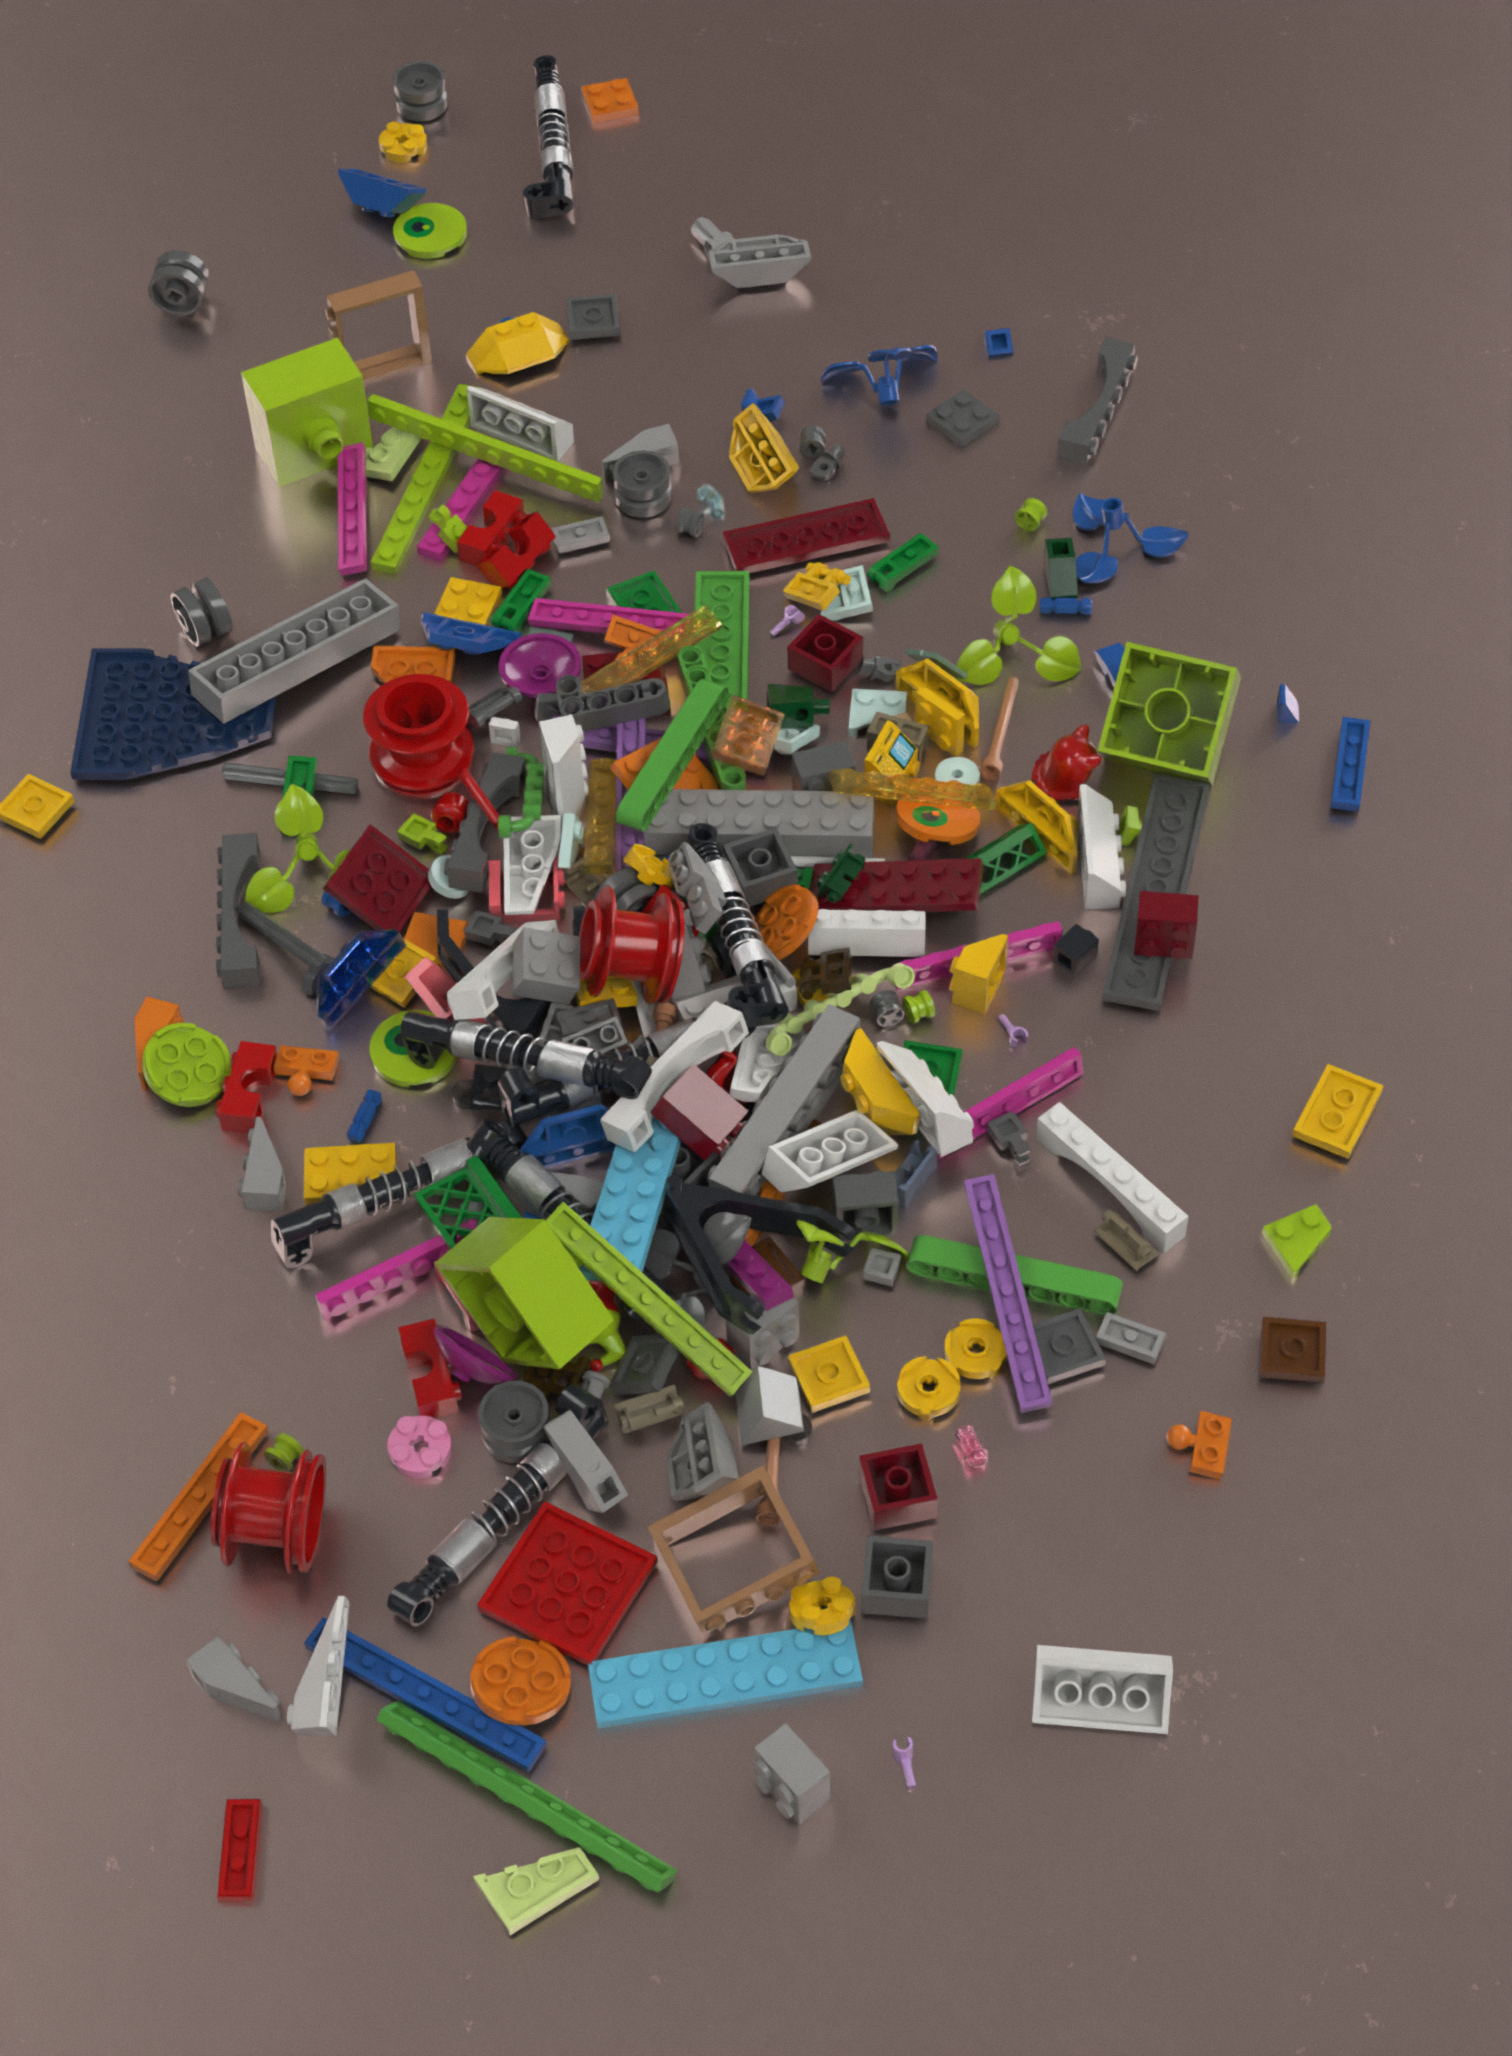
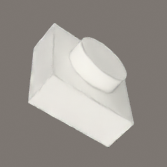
M491 718L489 723L491 743L518 747L521 740L519 722L506 718Z

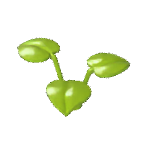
M1008 566L992 589L991 604L999 614L1003 616L1012 614V616L1006 617L1005 620H1000L995 624L993 628L995 636L994 649L987 639H977L963 650L956 666L968 675L966 679H955L975 685H986L996 680L1002 670V660L996 655L1000 650V643L1013 645L1019 642L1040 654L1035 662V669L1038 674L1050 681H1064L1074 677L1081 671L1082 664L1076 645L1067 637L1055 636L1048 639L1044 644L1043 650L1020 637L1018 627L1011 622L1017 618L1018 613L1028 614L1033 610L1037 595L1031 580L1019 569Z
M295 784L289 786L287 792L278 803L274 816L276 826L282 833L288 836L299 835L295 841L296 854L293 855V860L283 876L274 866L264 867L252 876L246 890V901L265 913L284 911L293 902L294 887L286 880L290 877L299 859L310 861L318 856L328 868L332 869L328 876L329 880L350 851V849L341 851L335 857L334 865L326 858L323 851L318 849V840L311 833L319 831L322 827V809L311 794Z
M797 1220L796 1224L807 1239V1242H810L809 1251L806 1255L807 1259L800 1274L823 1284L829 1268L835 1270L837 1264L843 1259V1257L837 1255L831 1260L832 1253L823 1249L825 1241L844 1246L845 1243L827 1231L820 1230L810 1223ZM865 1230L858 1233L848 1244L854 1247L861 1240L874 1241L895 1248L906 1262L909 1257L908 1252L891 1239Z

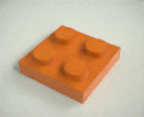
M627 78L593 83L581 87V94L593 124L639 115V106Z

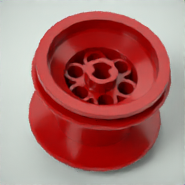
M409 674L384 683L368 698L363 711V724L366 733L372 739L369 746V760L379 780L389 789L407 796H431L442 793L459 783L461 780L458 777V772L461 769L469 770L474 752V743L471 733L466 727L469 718V704L459 687L439 676Z
M605 886L600 891L597 899L591 900L588 903L579 933L580 979L586 980L587 990L592 998L600 995L605 987L607 978L611 977L641 981L642 995L648 1005H652L656 1001L658 1003H667L678 980L684 948L685 918L680 899L669 898L667 894L662 893L656 898L649 914L618 910L612 887Z
M244 1441L238 1445L233 1459L225 1458L223 1460L214 1490L210 1535L212 1545L220 1547L221 1560L226 1567L233 1563L240 1544L244 1543L284 1548V1563L288 1574H293L298 1567L302 1573H307L310 1570L318 1545L325 1503L326 1460L323 1454H316L313 1459L311 1451L309 1449L304 1450L298 1460L295 1473L251 1467L250 1447Z

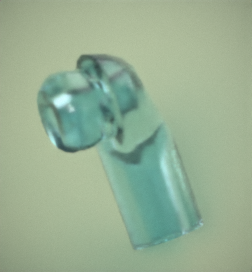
M704 484L702 488L697 490V496L703 502L709 500L711 502V515L714 518H721L724 515V497L712 485Z

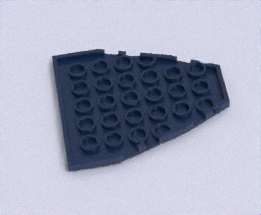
M92 648L70 771L72 780H129L214 759L272 737L277 696L223 724L191 695L188 670L201 664V662L193 660L191 664L179 662L177 656L170 654L167 658L156 656L154 650L146 648Z

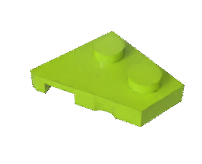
M1315 1204L1263 1226L1262 1234L1291 1278H1294L1299 1274L1300 1268L1307 1259L1310 1260L1316 1253L1317 1247L1323 1244L1329 1237L1332 1226L1318 1205Z

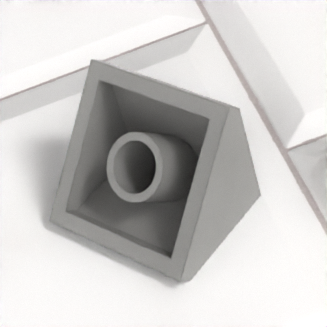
M757 1366L735 1392L742 1446L804 1432L797 1377Z

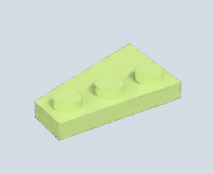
M395 427L389 429L381 436L382 441L374 448H366V477L393 481L422 438L406 431H400Z
M580 1847L539 1858L536 1863L518 1868L517 1864L505 1867L503 1872L486 1876V1873L473 1876L476 1885L510 1935L599 1880L597 1871Z

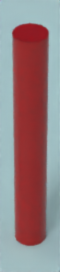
M465 768L461 769L458 772V777L494 828L498 829V812L469 771Z

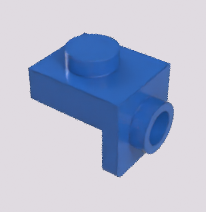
M747 389L741 402V409L744 411L754 403L769 422L778 420L785 401L781 395L759 399L753 389Z

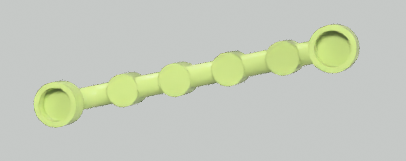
M897 963L891 968L882 969L870 976L859 973L853 979L852 990L839 994L830 993L828 998L822 1002L809 1000L804 1006V1012L796 1016L788 1013L785 1019L779 1022L780 1025L770 1031L765 1042L767 1050L777 1056L786 1055L792 1047V1039L788 1033L798 1034L802 1030L803 1025L814 1020L818 1013H823L828 1004L835 1007H847L850 1005L852 998L861 993L871 994L876 989V985L886 980H889L892 985L898 988H908L915 978L913 969L905 964Z

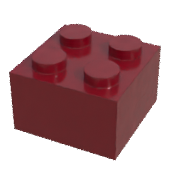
M818 614L787 646V669L833 692L860 663L863 657V636Z
M1140 891L1134 954L1148 957L1161 956L1176 959H1193L1198 922L1199 895Z
M922 1443L859 1456V1477L874 1531L937 1518L938 1498Z

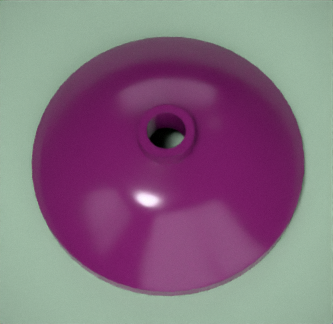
M548 633L530 634L513 641L503 651L499 660V672L504 684L507 687H516L522 696L536 698L537 694L557 693L556 683L558 679L565 675L579 677L581 671V658L576 647L567 639Z
M437 1325L434 1329V1337L441 1354L455 1368L452 1373L461 1380L469 1383L472 1378L485 1384H501L506 1381H515L518 1377V1374L507 1363L470 1338L443 1325Z

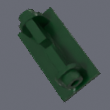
M851 843L844 852L840 850L836 854L831 864L834 866L829 873L825 871L817 883V886L820 887L817 899L820 900L822 895L825 894L827 895V900L832 903L840 901L851 886V882L843 877L845 876L854 881L865 867L863 855L850 853L852 849Z

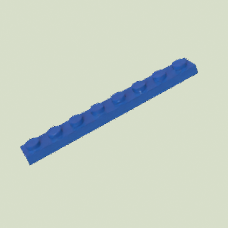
M322 1617L304 1642L305 1649L312 1653L314 1652L328 1619ZM347 1630L343 1670L528 1773L531 1771L547 1747V1742L544 1738L520 1725L506 1724L491 1718L478 1707L473 1699Z

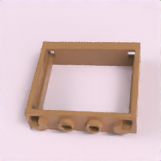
M414 270L326 296L328 307L324 309L328 322H331V326L328 327L330 339L338 337L344 348L345 343L340 314L404 295L408 296L414 344L355 361V365L363 375L364 383L432 363L423 286Z
M764 1465L648 1526L703 1636L717 1628L720 1631L726 1626V1623L737 1617L750 1615L755 1611L756 1607L767 1601L778 1600L787 1590L797 1585L807 1584L806 1580L820 1573L815 1560ZM767 1493L801 1557L701 1610L668 1545Z

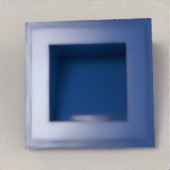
M1010 328L984 332L983 340L988 357L1013 354Z
M1281 684L1277 697L1279 723H1299L1298 702L1285 684Z

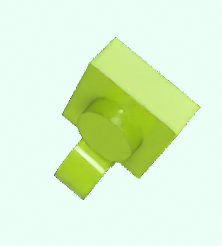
M442 504L437 510L434 508L428 517L441 529L437 535L454 553H457V541L467 529V526L456 514L450 517L449 509Z
M415 813L397 831L398 839L420 850L427 844L433 852L443 856L449 849V846L444 844L447 837L437 832L436 823Z

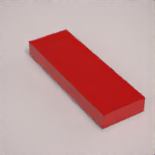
M226 1799L217 1892L219 1902H253L262 1811L261 1799Z

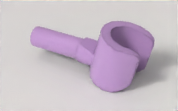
M788 605L784 610L785 617L770 633L775 636L790 622L800 624L804 620L805 614L794 605Z
M1004 1014L999 1015L998 1019L1010 1035L1009 1045L1017 1047L1018 1041L1015 1038L1016 1036L1026 1043L1028 1037L1027 1030L1020 1026L1014 1027Z
M907 1737L908 1748L902 1750L897 1747L895 1739L893 1741V1757L903 1767L908 1788H913L916 1786L911 1767L913 1741L910 1737Z

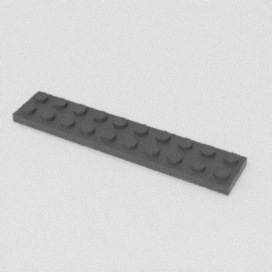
M1154 774L1103 989V1001L1160 1011L1172 957H1148L1134 954L1140 891L1186 894L1210 783Z

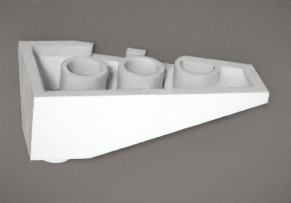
M560 815L541 816V821H534L530 828L520 832H511V838H504L505 915L534 914L561 843ZM523 816L511 817V821L521 820Z
M345 1596L337 1597L295 1693L294 1704H289L287 1724L291 1725V1730L296 1734L337 1736L350 1604Z

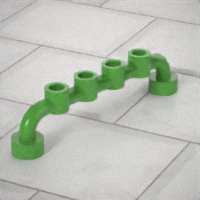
M506 747V755L525 757V764H527L523 818L511 821V815H499V838H511V832L524 831L530 828L534 821H541L542 793L544 792L545 780L543 763L538 762L535 756L528 753H518V747Z

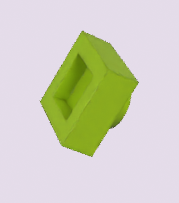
M1127 805L1119 818L1118 835L1121 836V845L1130 846L1134 837L1139 836L1141 832L1142 821L1138 816V807Z

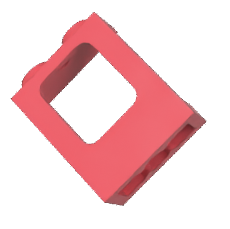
M555 857L553 869L550 870L545 885H552L554 887V906L550 909H536L534 914L505 915L504 872L501 869V861L489 860L490 914L502 917L503 923L560 920V908H565V892L560 891V886H565L564 869L558 868V857Z
M425 957L405 975V978L436 1017L455 1021L445 997L447 992L457 983L453 977L429 958ZM484 1018L467 1019L475 1022L489 1024Z

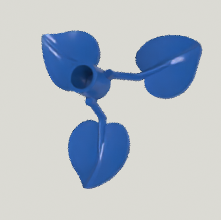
M931 345L913 348H893L890 350L882 349L870 352L867 356L868 361H884L885 376L878 378L877 384L866 364H859L858 361L832 364L824 370L820 379L823 382L825 379L838 374L863 370L873 387V393H878L879 405H893L900 402L898 390L900 389L899 379L902 361L930 360L937 363L938 353L937 349ZM889 360L897 361L895 380L893 376H890Z
M1079 493L1073 507V520L1078 528L1092 531L1099 528L1100 525L1105 526L1102 554L1086 552L1076 558L1077 578L1085 583H1101L1116 574L1118 560L1115 557L1107 556L1110 530L1121 528L1124 521L1137 542L1143 544V551L1153 557H1166L1175 553L1189 537V532L1163 526L1147 528L1142 532L1141 537L1130 521L1129 513H1123V503L1118 498L1102 500Z

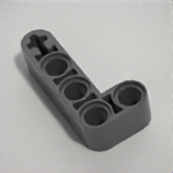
M574 675L562 676L556 683L561 716L572 714L575 724L581 725L583 732L665 713L670 707L666 685L658 678L588 693L583 692L579 678Z

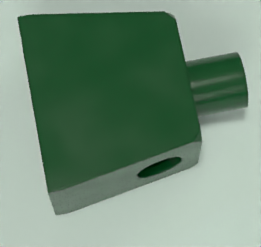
M767 684L766 710L769 729L812 727L814 715H829L830 700L814 699L811 687Z

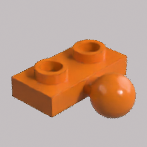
M613 615L604 642L624 649L623 652L616 656L615 667L621 673H630L636 667L634 653L656 660L665 632Z
M281 1045L274 1064L275 1075L291 1076L288 1080L289 1091L295 1096H304L311 1090V1079L333 1081L339 1062V1052Z
M1200 1411L1195 1434H1192L1185 1425L1176 1424L1167 1431V1442L1169 1446L1176 1450H1183L1188 1446L1193 1447L1189 1472L1221 1479L1224 1471L1232 1418Z

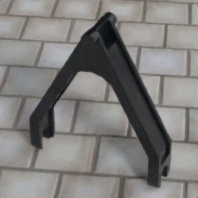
M573 906V936H579L585 906ZM437 909L438 958L456 983H458L474 967L449 936L448 909ZM496 995L499 1006L484 1019L493 1029L501 1027L507 1032L514 1030L518 1031L521 1036L528 1033L534 1037L548 1014L551 1002L532 998L514 1000Z
M675 1175L667 1178L663 1218L670 1222L717 1313L751 1335L755 1334L762 1327L748 1319L745 1312L755 1319H759L763 1315L764 1308L759 1302L731 1284L703 1231L705 1223L711 1216L721 1212L746 1215L752 1218L749 1229L805 1238V1236L796 1224L797 1220L810 1223L820 1230L833 1234L837 1238H839L838 1233L850 1241L856 1237V1233L850 1225L820 1207L683 1183L682 1179ZM825 1241L823 1246L840 1257H846L854 1249L846 1243L844 1246L827 1241Z

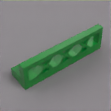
M1027 823L1016 826L965 859L982 858L984 867L991 869L989 881L986 883L981 882L980 894L1043 856L1047 851L1033 824ZM1030 837L1036 852L1026 855L1021 853L1023 841ZM1003 853L1013 855L1011 867L1008 869L999 867L1000 858Z

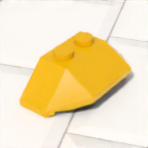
M532 312L487 327L466 353V358L476 374H482L483 372L510 374L556 358L564 346L569 343V339L559 323Z
M754 403L733 419L732 427L734 430L731 437L729 458L751 494L776 490L797 472L799 466L782 437Z
M928 658L899 668L896 671L895 690L906 691L907 698L914 704L916 691L924 686L964 713V741L973 748L978 746L979 702L978 697L972 690L968 689Z
M1030 780L999 788L996 791V809L1015 826L1032 823L1047 854L1071 875L1076 873L1079 822L1075 816L1068 814L1058 805L1054 798L1047 796Z
M862 1028L857 1029L844 1060L843 1073L840 1077L844 1090L851 1093L861 1114L864 1113L887 1135L916 1134L920 1113Z

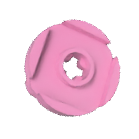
M405 1416L398 1420L397 1426L391 1431L387 1441V1450L391 1462L401 1474L412 1478H424L433 1475L432 1471L437 1470L440 1466L442 1469L448 1463L452 1454V1442L447 1426L443 1421L429 1416ZM419 1441H423L424 1444L428 1445V1447H422L420 1452H416L415 1447L412 1446Z

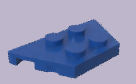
M426 612L422 613L421 624L429 643L438 644L437 646L442 649L457 648L462 649L466 654L477 655L506 648L513 641L522 637L521 632Z

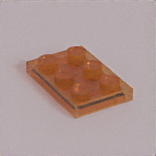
M732 695L711 757L764 776L785 714Z

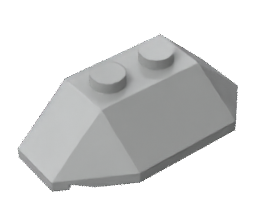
M780 234L733 239L719 245L716 249L708 251L712 272L736 288L787 283L811 261L807 240H798Z
M707 1401L682 1418L679 1425L681 1430L674 1439L666 1460L671 1497L674 1501L702 1498L739 1478L733 1443L712 1405Z

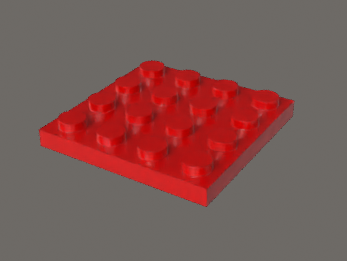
M544 1501L477 1604V1609L479 1612L539 1642L542 1640L550 1644L559 1652L587 1666L588 1664L592 1665L600 1656L658 1563L656 1555Z

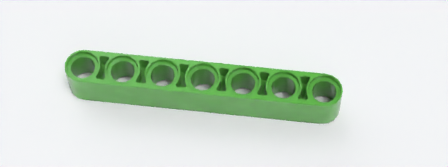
M693 645L682 647L678 652L679 676L688 698L700 679L709 682L713 681L701 649ZM722 710L702 743L718 789L746 790L745 771Z
M703 679L697 682L620 802L616 812V823L642 832L648 829L725 707L729 695L727 687Z
M919 1235L914 1238L906 1264L907 1269L911 1273L990 1291L980 1247L926 1235ZM1015 1254L1026 1299L1075 1310L1081 1308L1084 1312L1103 1316L1107 1312L1111 1314L1116 1313L1123 1283L1119 1278L1109 1274Z

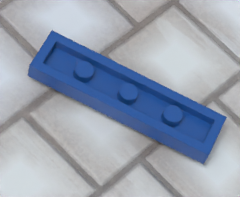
M1342 718L1331 808L1359 812L1371 720Z

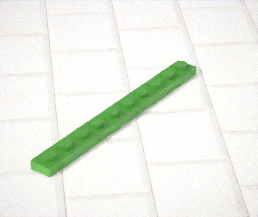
M396 1701L380 1710L377 1721L385 1725L389 1732L394 1735L403 1736L413 1742L418 1750L431 1753L439 1758L446 1767L457 1769L467 1775L474 1784L485 1786L496 1793L500 1800L521 1808L531 1819L542 1821L552 1827L557 1835L575 1841L582 1846L585 1852L597 1855L609 1862L616 1871L627 1873L634 1877L644 1888L659 1893L673 1883L678 1870L400 1701Z

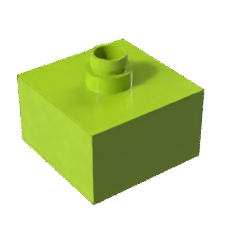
M338 337L241 372L255 449L279 487L338 466V455L342 452L344 446L363 442L365 448H374L363 375Z
M1126 642L1097 751L1104 760L1182 779L1210 783V786H1213L1241 681L1237 667Z
M488 1217L434 1263L491 1346L505 1363L561 1369L615 1321L580 1271L579 1267L582 1263L564 1248L545 1219Z

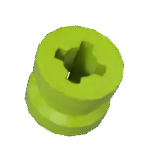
M1027 498L1022 504V508L1015 513V522L1023 530L1032 532L1039 527L1040 521L1045 519L1048 511L1040 500Z
M923 989L913 997L907 995L902 998L905 1015L912 1025L918 1023L921 1018L926 1017L930 1019L935 1017L934 1003L927 990Z
M279 1433L275 1438L274 1446L268 1447L263 1455L266 1461L275 1469L289 1472L293 1467L292 1462L300 1458L304 1449L293 1437L285 1433Z

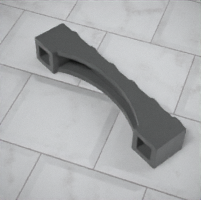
M1109 337L1105 338L1098 353L1097 373H1101L1104 379V389L1099 399L1088 412L1073 422L1066 421L1058 438V458L1087 465L1091 455H1096L1099 445L1098 439L1104 437L1107 428L1106 422L1112 420L1115 410L1114 405L1120 403L1122 387H1127L1130 379V370L1134 371L1136 368L1138 355H1134L1135 344Z
M492 753L489 763L484 764L482 780L477 782V784L496 810L512 796L519 797L526 780L525 757ZM475 799L474 801H469L467 818L461 821L460 836L453 841L451 859L447 858L445 861L444 875H448L449 888L482 893L489 876L488 852L482 851L479 843L483 829L489 819Z
M257 833L222 835V847L217 848L218 862L222 864V869H217L218 885L222 886V891H217L218 908H221V914H217L216 917L217 929L221 931V936L216 937L217 953L221 954V959L216 960L217 977L223 978L225 988L260 986V961L256 945H249L241 934L237 925L238 911H236L245 886L253 874L260 870V847Z

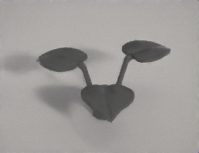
M721 1212L711 1216L705 1223L703 1231L722 1267L730 1262L738 1253L748 1233L751 1217ZM655 1230L644 1266L659 1280L665 1279L670 1274L672 1264L694 1272L696 1283L703 1288L682 1294L681 1301H673L704 1328L706 1309L702 1301L695 1296L707 1294L694 1267L675 1259L681 1249L678 1237L667 1230ZM723 1268L730 1280L729 1272L725 1268Z

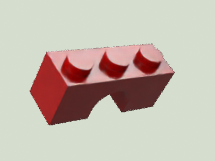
M495 490L483 506L484 524L487 527L480 528L469 525L458 539L459 560L476 566L492 548L509 544L512 538L507 532L526 515L523 499Z
M538 511L523 516L507 532L514 541L515 553L510 550L507 544L492 548L476 564L491 585L501 586V588L506 587L507 589L513 587L520 580L518 576L535 565L534 559L537 556L543 555L551 548L549 544L556 535Z
M241 1041L238 1051L233 1052L231 1058L232 1070L230 1076H226L224 1079V1095L222 1100L217 1101L215 1116L219 1118L222 1130L249 1134V1129L255 1126L256 1117L262 1118L264 1107L261 1094L249 1092L248 1090L257 1085L272 1086L275 1078L274 1064L277 1058L275 1045Z
M435 1318L398 1327L407 1368L427 1367L431 1369L426 1376L413 1379L412 1385L420 1416H429L437 1419L459 1413L457 1401L462 1400L458 1381H451L450 1374H453L454 1367L443 1357L435 1340L434 1329L437 1325Z

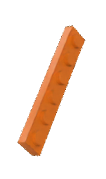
M243 1412L238 1414L128 1561L130 1568L156 1582L159 1580L211 1510L215 1485L223 1460L225 1458L233 1459L238 1445L244 1441L249 1445L252 1454L268 1433L266 1424Z

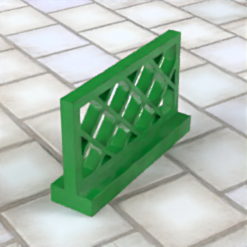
M476 1155L466 1160V1168L414 1193V1199L449 1250L456 1245L455 1242L458 1235L467 1236L473 1231L472 1229L461 1228L464 1218L479 1220L477 1227L488 1217L522 1218ZM465 1179L470 1184L467 1192L453 1190L455 1184ZM433 1195L444 1196L440 1206L428 1204L425 1199ZM449 1198L463 1199L462 1208L446 1207ZM470 1201L483 1203L482 1213L468 1211ZM443 1214L458 1217L455 1226L441 1224Z

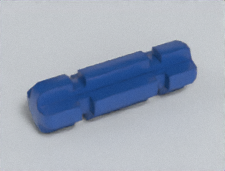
M1042 597L1040 599V613L1051 614V611H1055V614L1092 613L1093 602L1090 598H1081V601H1077V598H1055V600H1051V597Z
M372 1089L366 1091L363 1097L365 1101L360 1103L352 1120L354 1123L350 1124L346 1132L348 1140L360 1143L366 1134L364 1131L368 1130L376 1113L375 1108H378L382 1101L379 1091Z

